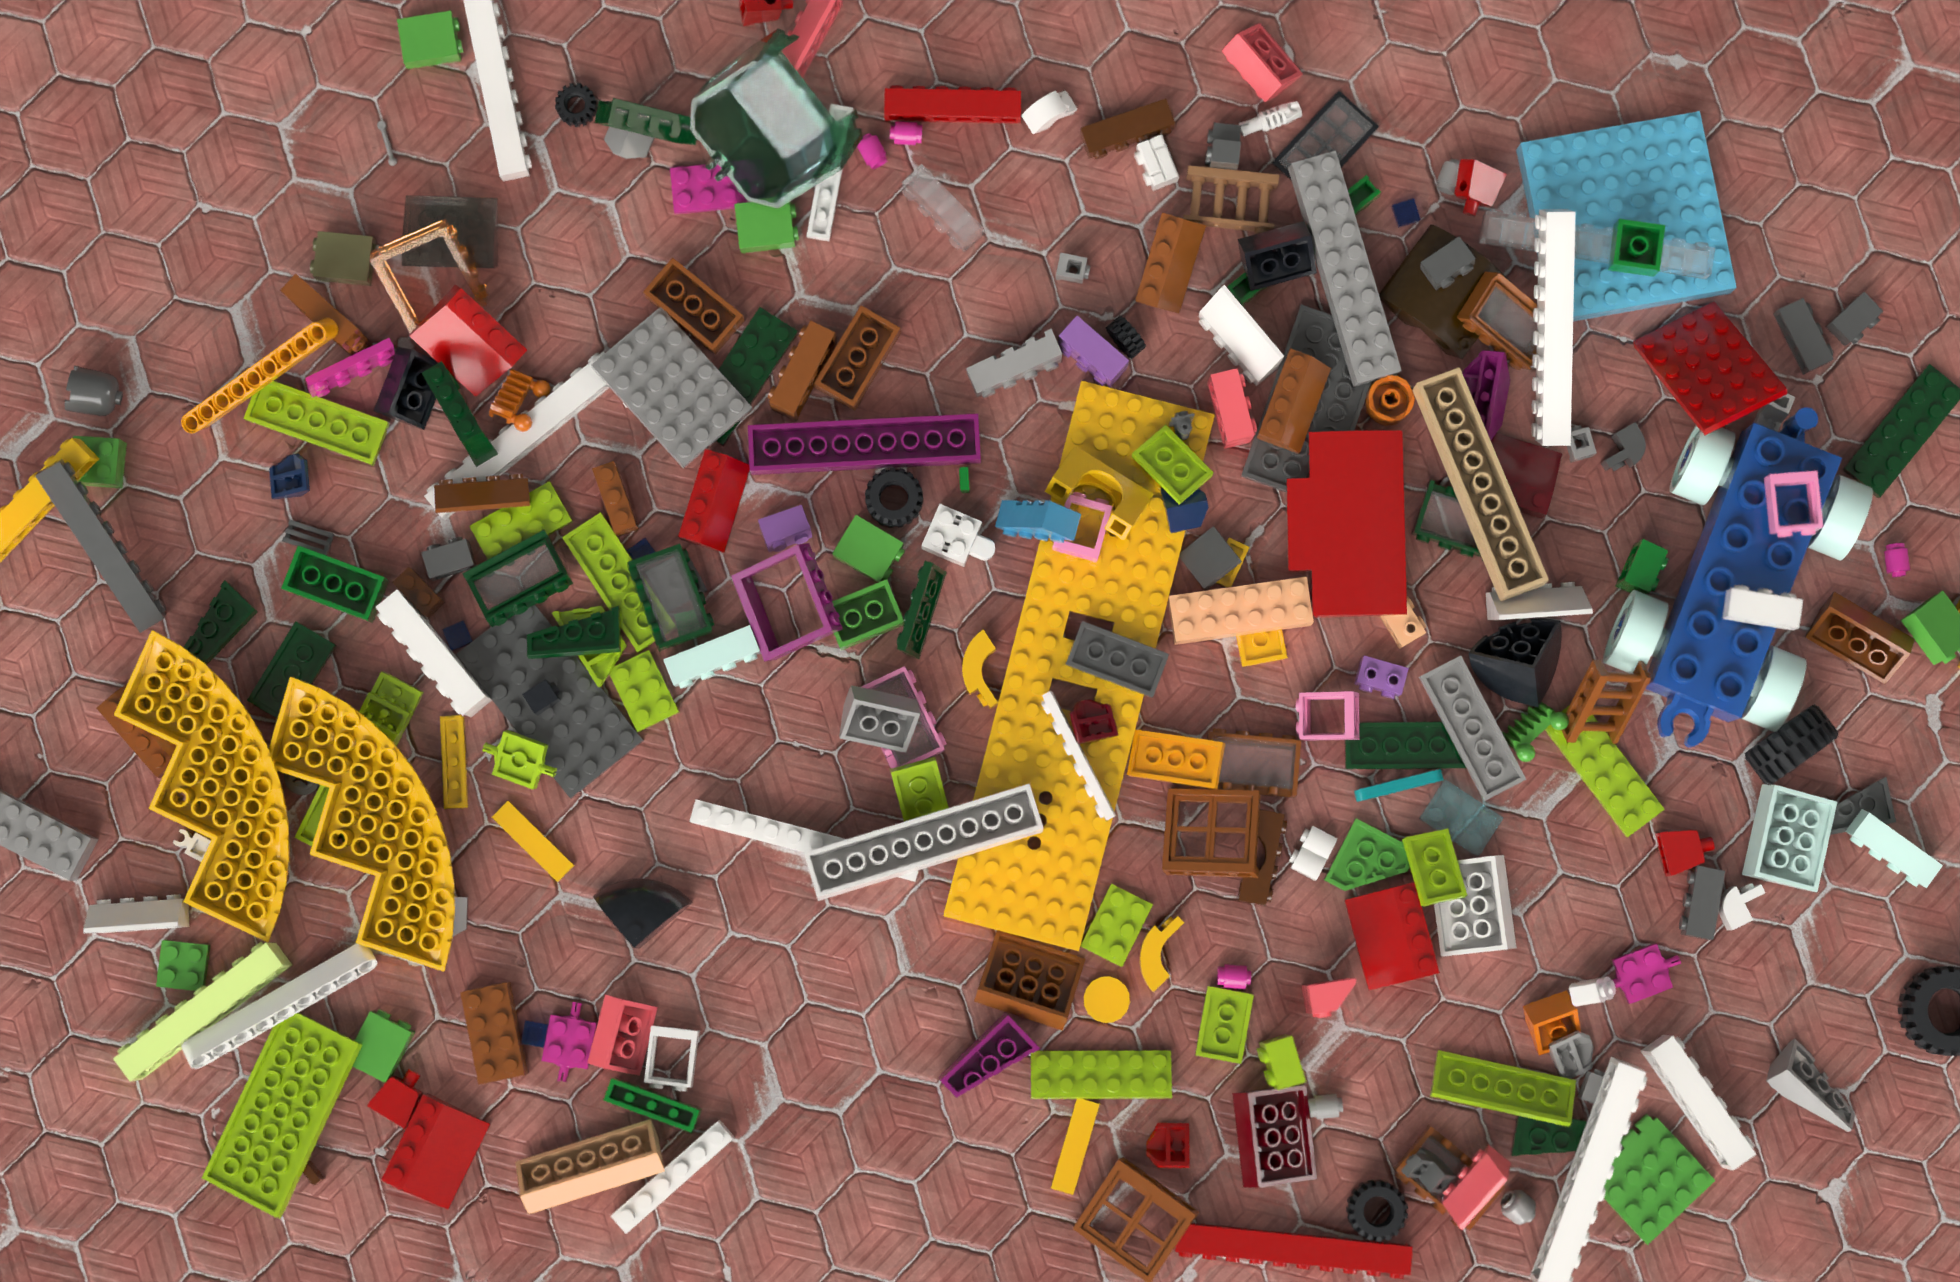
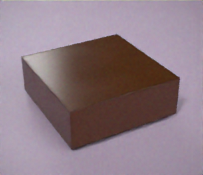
M311 1160L308 1161L303 1174L312 1185H317L325 1177Z

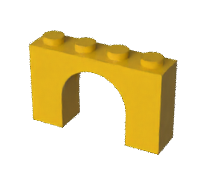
M1074 446L1056 471L1045 490L1046 493L1065 504L1072 492L1079 486L1090 485L1102 489L1111 497L1115 505V511L1104 529L1123 541L1154 495Z

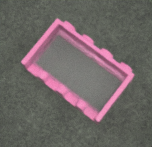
M905 666L862 686V688L916 699L918 702L920 716L906 753L880 747L891 769L931 758L944 752L943 746L947 745L942 733H937L933 726L937 723L932 712L927 713L923 705L927 702L922 691L917 692L914 683L917 681L911 670L907 671Z

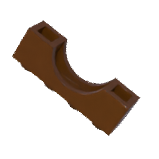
M1260 809L1258 838L1263 844L1265 857L1259 869L1258 878H1241L1237 901L1266 906L1267 902H1271L1273 896V889L1270 888L1271 879H1276L1278 871L1275 860L1276 856L1280 857L1283 843L1279 842L1281 833L1285 834L1287 820H1284L1285 814Z

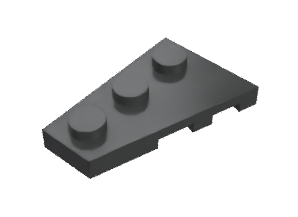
M1887 777L1881 778L1837 803L1830 835L1845 832L1861 809L1871 813L1885 824L1896 822Z

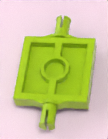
M505 730L498 746L487 742L483 745V752L494 755L495 765L492 775L533 790L537 788L542 773L553 778L556 775L557 768L545 764V756L548 745Z

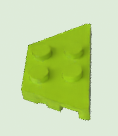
M595 606L589 609L578 608L565 612L554 611L552 614L559 626L568 624V621L581 620L591 617V614L606 611L602 606ZM622 636L621 652L578 655L598 687L603 685L627 646Z

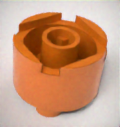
M1390 375L1380 378L1374 382L1365 399L1366 412L1379 424L1396 425L1404 420L1412 410L1415 400L1414 393L1409 383L1399 376ZM1389 396L1392 397L1393 403L1391 405L1386 400Z

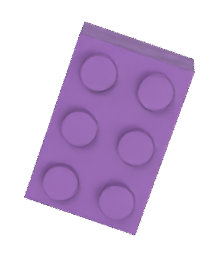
M1078 316L1059 335L1058 345L1062 354L1067 358L1070 356L1077 361L1076 366L1085 373L1089 371L1094 376L1093 380L1098 385L1111 388L1128 368L1129 360Z

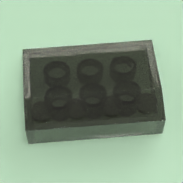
M406 195L402 234V266L491 269L498 267V198Z

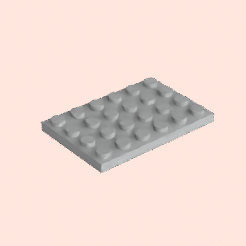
M660 307L591 365V368L683 469L753 408Z

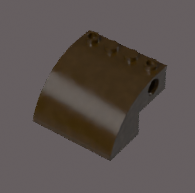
M1430 224L1380 291L1379 297L1404 324L1420 328L1446 355L1463 359L1479 336L1475 332L1466 330L1462 326L1464 323L1457 316L1485 271L1501 273L1506 279L1508 278L1487 258L1466 244L1476 258L1473 270L1464 276L1460 274L1455 277V281L1447 288L1443 289L1440 287L1435 290L1420 269L1421 262L1457 237ZM1495 287L1478 317L1489 324L1508 299V296Z

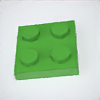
M162 940L156 987L196 991L204 986L206 983L210 945Z

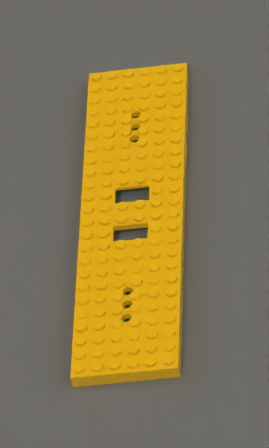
M1081 381L1059 467L1074 446L1154 495L1124 541L1117 536L1109 535L1107 530L1105 531L1097 562L1052 550L1054 541L1050 540V538H1048V541L1040 540L973 801L1030 784L1038 812L1046 817L1047 823L1043 826L1044 829L1041 833L958 858L944 917L1079 951L1113 818L1106 820L1105 817L1100 818L1095 809V805L1098 803L1094 796L1089 797L1084 787L1087 784L1084 776L1079 777L1073 766L1076 763L1073 755L1068 756L1062 743L1066 741L1062 734L1058 735L1052 725V722L1055 721L1052 714L1045 712L1041 704L1044 701L1042 695L1049 692L1052 679L1095 689L1097 690L1095 701L1111 705L1118 736L1093 743L1080 744L1115 811L1144 695L1066 665L1075 641L1063 638L1069 611L1114 622L1113 633L1156 649L1185 531L1170 534L1160 491L1162 487L1132 458V453L1163 426L1167 425L1169 427L1172 417H1175V413L1188 411V414L1194 413L1195 416L1191 423L1192 430L1189 437L1183 440V442L1203 461L1215 414ZM1170 427V429L1175 433L1174 427ZM1083 485L1073 491L1086 495V499L1095 501V498L1108 501V505L1112 506L1110 517L1112 516L1114 502L1102 489ZM1051 496V502L1064 507V503ZM1071 503L1070 510L1080 513L1081 517L1074 541H1064L1095 549L1105 512ZM1062 709L1071 729L1074 732L1069 714L1071 711ZM1044 791L1052 795V802L1048 805H1044L1039 801V795ZM1035 836L1040 839L1041 846L1038 849L1032 850L1028 847L1027 841L1030 837Z

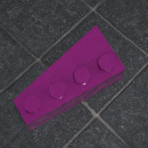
M1005 1012L938 1078L957 1098L1040 1048Z

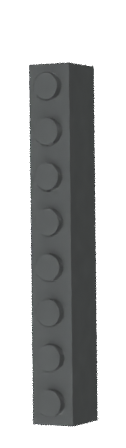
M60 459L38 472L35 477L141 633L165 618L166 614L164 611H166V607L160 599L156 600L151 593L154 590L147 579L143 581L139 575L141 570L134 560L130 561L125 554L128 551L121 540L117 542L113 536L115 531L108 521L104 522L99 515L102 512L95 501L91 502L86 494L89 492L81 481L78 483L73 476L75 470L68 461L65 463L63 459Z

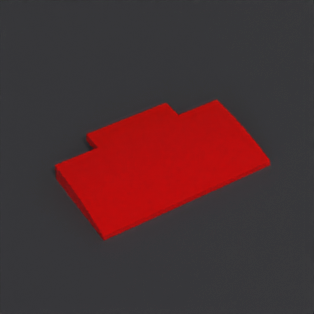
M1403 431L1309 432L1310 478L1287 479L1289 572L1312 571L1313 617L1407 615Z

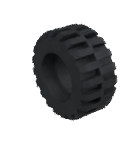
M1813 704L1782 725L1776 732H1772L1745 753V759L1763 783L1771 785L1838 737V731L1821 708Z
M1937 966L1924 969V972L1917 973L1912 977V982L1905 984L1903 987L1906 990L1905 994H1900L1899 1001H1902V1007H1898V1014H1902L1903 1020L1899 1021L1901 1028H1906L1907 1032L1905 1035L1909 1040H1914V1045L1919 1049H1925L1926 1052L1936 1055L1960 1056V1027L1952 1033L1939 1032L1931 1024L1928 1016L1930 999L1938 990L1951 989L1960 996V967Z

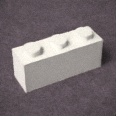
M1735 585L1734 588L1726 591L1722 619L1795 630L1800 625L1803 600L1796 599V595L1790 593H1782L1781 596L1772 595L1773 591L1758 589V592L1749 591V587Z

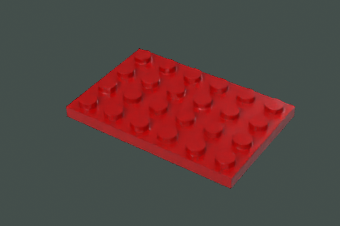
M1714 301L1633 341L1634 348L1704 435L1787 395L1785 385Z

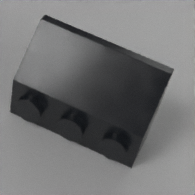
M1304 221L1237 239L1240 258L1250 291L1317 273L1312 237Z
M397 347L373 411L393 420L425 430L436 397L422 372L438 362L413 349Z

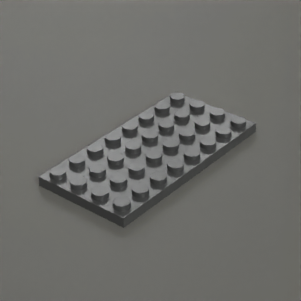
M1301 305L1283 354L1284 357L1279 365L1241 477L1286 493L1287 479L1310 478L1309 432L1354 431L1371 384L1369 382L1353 387L1332 315ZM1290 348L1313 356L1331 368L1300 454L1256 438Z
M534 604L526 612L510 617L504 624L490 627L456 655L520 735L548 745L545 764L557 768L554 779L569 798L572 799L644 740L605 691L596 685L577 656L528 659L527 634L552 627L550 622ZM545 679L550 683L555 682L561 692L558 695L561 701L537 716L522 694Z

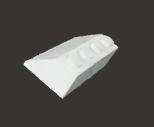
M166 895L167 900H158V896L143 897L142 902H134V898H121L120 903L111 904V899L97 900V905H89L83 929L84 933L97 934L190 927L189 905L183 902L184 899H181V895Z

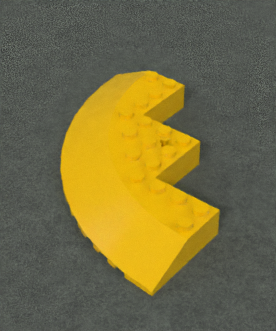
M152 630L114 715L177 745L149 809L212 839L183 902L263 941L269 942L280 914L287 883L289 863V823L284 793L275 763L258 727L247 709L227 684L204 662L181 645ZM181 792L185 793L186 800H183L184 796L181 794Z
M290 677L269 746V752L277 771L329 787L310 855L376 876L356 943L440 971H445L452 944L455 917L454 876L449 847L441 820L428 791L412 765L397 746L371 720L348 703L325 690ZM340 834L344 835L345 842H342V838L339 837Z

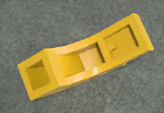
M982 630L972 639L965 651L962 673L969 695L978 690L979 694L976 696L982 706L988 705L989 709H992L998 705V702L983 680L982 666L987 657L996 651V648L985 631Z
M1170 916L1161 925L1162 931L1154 925L1142 942L1139 955L1140 970L1145 983L1152 992L1170 977L1161 962V949L1165 941L1184 924L1179 916H1176L1174 919Z

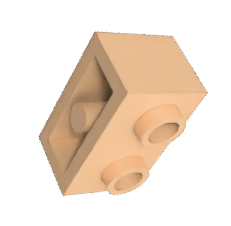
M1408 596L1407 615L1380 616L1399 649L1426 633L1424 630L1426 624L1420 616L1417 617L1413 612L1414 605Z

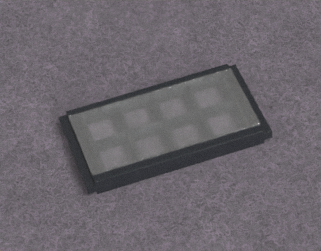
M1338 91L1275 158L1272 164L1291 180L1288 170L1291 163L1336 151L1340 167L1342 168L1376 132L1379 126L1345 95Z

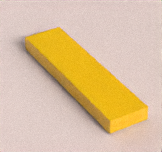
M440 716L444 809L468 808L464 716Z
M509 801L492 816L557 882L575 866Z
M1076 1099L1051 1189L1074 1195L1100 1104L1085 1099Z

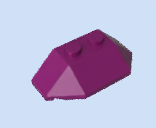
M1482 350L1478 354L1479 356L1462 371V374L1491 441L1503 423L1510 375L1506 353Z

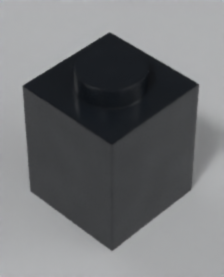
M546 679L522 694L537 716L561 701L558 696L561 692L555 682L550 683Z

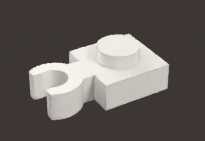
M180 829L179 832L184 834L185 839L183 842L174 840L173 843L180 848H187L184 852L185 854L202 862L211 840L198 833H195L192 837L190 832Z

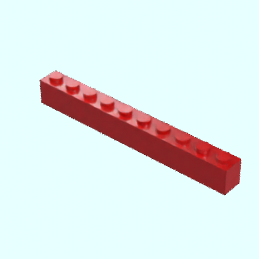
M1191 1223L1174 1248V1251L1179 1252L1180 1257L1193 1258V1254H1201L1202 1259L1216 1260V1256L1226 1257L1225 1261L1240 1262L1241 1258L1249 1259L1250 1264L1263 1265V1261L1273 1262L1272 1266L1287 1267V1263L1296 1264V1268L1310 1269L1311 1265L1320 1266V1271L1333 1272L1334 1268H1341L1343 1273L1357 1274V1270L1367 1271L1366 1275L1380 1277L1381 1273H1390V1278L1404 1279V1275H1411L1413 1247L1407 1244Z

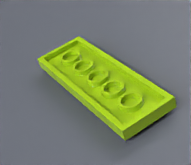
M272 381L251 397L243 418L246 421L372 466L376 462L390 425L388 421L317 396L312 398L309 393Z
M600 512L562 538L609 610L619 606L621 628L639 653L653 644L655 640L627 568V562L632 561V559ZM643 577L663 633L666 635L677 627Z
M1569 706L1566 707V708H1565L1564 710H1562L1561 712H1563V713L1566 714V712H1567ZM1590 715L1586 722L1598 721L1593 715ZM1551 724L1545 729L1546 733L1626 837H1629L1665 810L1622 752L1612 743L1606 732L1582 731L1575 743H1568L1562 730L1554 729Z
M1171 1050L1032 1052L1031 1099H1172Z
M1438 1050L1430 1096L1569 1127L1572 1122L1576 1080Z

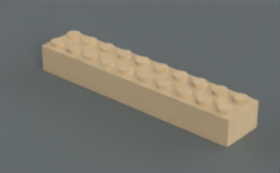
M1460 367L1416 383L1412 391L1500 602L1544 586L1549 579Z

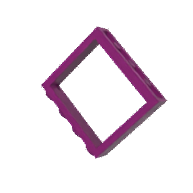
M809 543L797 544L731 576L764 662L781 658L843 629L839 621L840 615L836 612L832 603V595L825 585L824 574L817 565L816 554L812 552ZM796 555L824 627L779 647L752 575Z

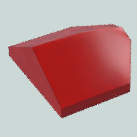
M1189 1123L1156 1124L1154 1131L1146 1142V1156L1158 1168H1190Z

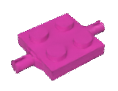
M1654 943L1612 959L1616 970V979H1613L1616 988L1619 987L1624 992L1627 1002L1632 1004L1673 988L1668 968L1680 965L1681 961L1678 955L1665 960L1661 956L1658 945Z
M572 1002L571 1013L568 1016L550 1015L541 1061L554 1063L560 1067L557 1081L567 1082L569 1068L589 1069L587 1062L597 1023L586 1021L579 1017L582 1003Z

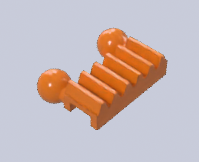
M511 369L505 383L503 382L502 389H499L498 396H495L494 403H491L489 416L494 417L496 414L506 418V423H513L518 431H528L532 426L531 417L524 413L516 415L529 390H533L534 395L538 398L547 397L551 392L550 384L544 380L535 382L532 377Z

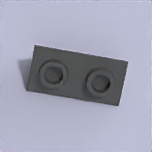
M1182 411L1174 414L1175 417L1171 418L1169 428L1174 427L1175 434L1183 441L1189 437L1192 430L1191 423L1195 414H1188V411Z

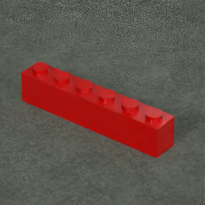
M892 85L890 88H885L884 119L885 121L1020 124L1021 91H1017L1016 88L1012 87L1003 88V90H994L992 87L971 90L970 87L963 86L958 87V90L949 89L946 86H937L935 89H926L925 86H913L912 89H905L900 85Z

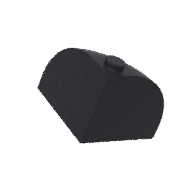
M1531 619L1530 623L1517 625L1516 622H1512L1498 627L1496 633L1489 637L1487 635L1483 636L1470 650L1469 660L1474 673L1487 688L1499 696L1514 702L1539 707L1551 685L1557 668L1562 638L1561 621Z
M628 879L616 882L593 896L599 907L633 948L638 949L693 903L678 889L651 879Z

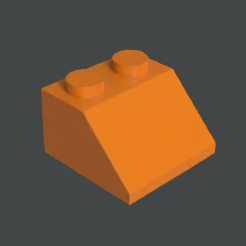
M1567 990L1523 1006L1526 1024L1539 1056L1550 1052V1043L1575 1031L1581 1032L1576 1006L1572 1004Z

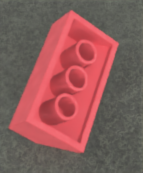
M806 0L808 5L804 12L800 11L795 20L796 27L786 35L785 47L783 50H779L774 58L777 72L799 83L802 81L843 6L842 0Z

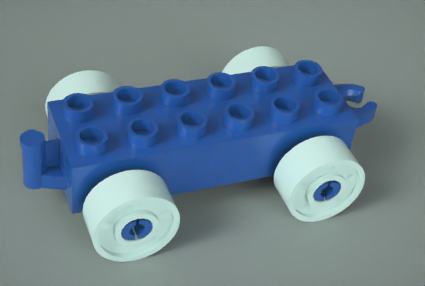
M1805 407L1798 410L1783 423V428L1779 432L1753 423L1740 433L1731 457L1735 442V432L1721 427L1704 435L1696 425L1681 452L1671 479L1670 492L1700 505H1705L1717 486H1720L1665 628L1663 627L1668 613V603L1633 590L1616 618L1603 656V663L1627 673H1633L1639 661H1643L1646 666L1650 657L1653 656L1648 669L1651 680L1646 689L1667 697L1666 705L1662 707L1657 722L1661 737L1672 735L1674 731L1673 720L1680 713L1690 715L1694 722L1692 731L1687 734L1684 740L1685 746L1689 748L1698 745L1705 739L1709 732L1711 716L1726 722L1741 718L1776 732L1785 722L1797 699L1806 672V659L1770 645L1776 627L1722 618L1726 591L1734 588L1735 585L1749 587V591L1758 592V589L1773 591L1772 595L1781 596L1782 593H1790L1807 548L1837 560H1842L1849 553L1861 532L1872 502L1873 489L1842 475H1836L1842 458L1805 443V432L1812 427L1814 428L1818 423V415L1812 408ZM1817 471L1823 528L1817 530L1814 535L1802 536L1801 532H1792V536L1778 537V534H1770L1764 478L1770 474ZM1806 484L1776 486L1775 493L1779 526L1810 523Z

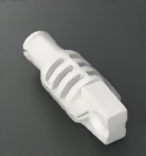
M1298 101L1259 112L1257 117L1239 123L1242 136L1245 137L1260 130L1267 132L1270 129H1275V127L1286 125L1301 117L1302 111Z

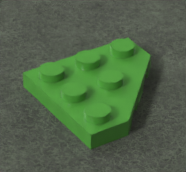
M1355 818L1324 881L1343 891H1347L1407 872L1410 865L1404 844Z

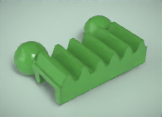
M1541 702L1539 707H1528V714L1522 713V720L1515 719V726L1509 725L1508 733L1502 731V734L1508 745L1517 753V757L1523 762H1529L1535 757V749L1530 743L1550 724L1556 730L1565 729L1569 724V718L1565 713L1555 712L1552 708Z

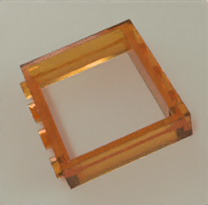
M446 219L370 251L369 260L409 333L421 321L416 317L386 260L440 236H443L475 297L472 299L481 307L487 306L489 294L486 290V285L484 283L480 284L477 278L479 273L474 264L470 265L467 259L469 255L465 246L459 244L456 239L458 237L456 229L449 225Z

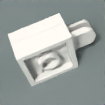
M939 504L921 546L922 550L964 567L969 555L983 561L992 558L995 553V543L991 539L979 535L982 521Z

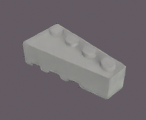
M1052 329L1045 331V337L1041 339L1032 337L1026 340L1021 345L1022 348L1011 347L1000 354L1001 357L998 359L996 356H991L966 368V373L976 396L989 397L995 394V390L998 388L1008 389L1017 384L1016 381L1022 378L1030 380L1038 376L1037 372L1045 369L1046 372L1058 368V364L1062 360V352Z

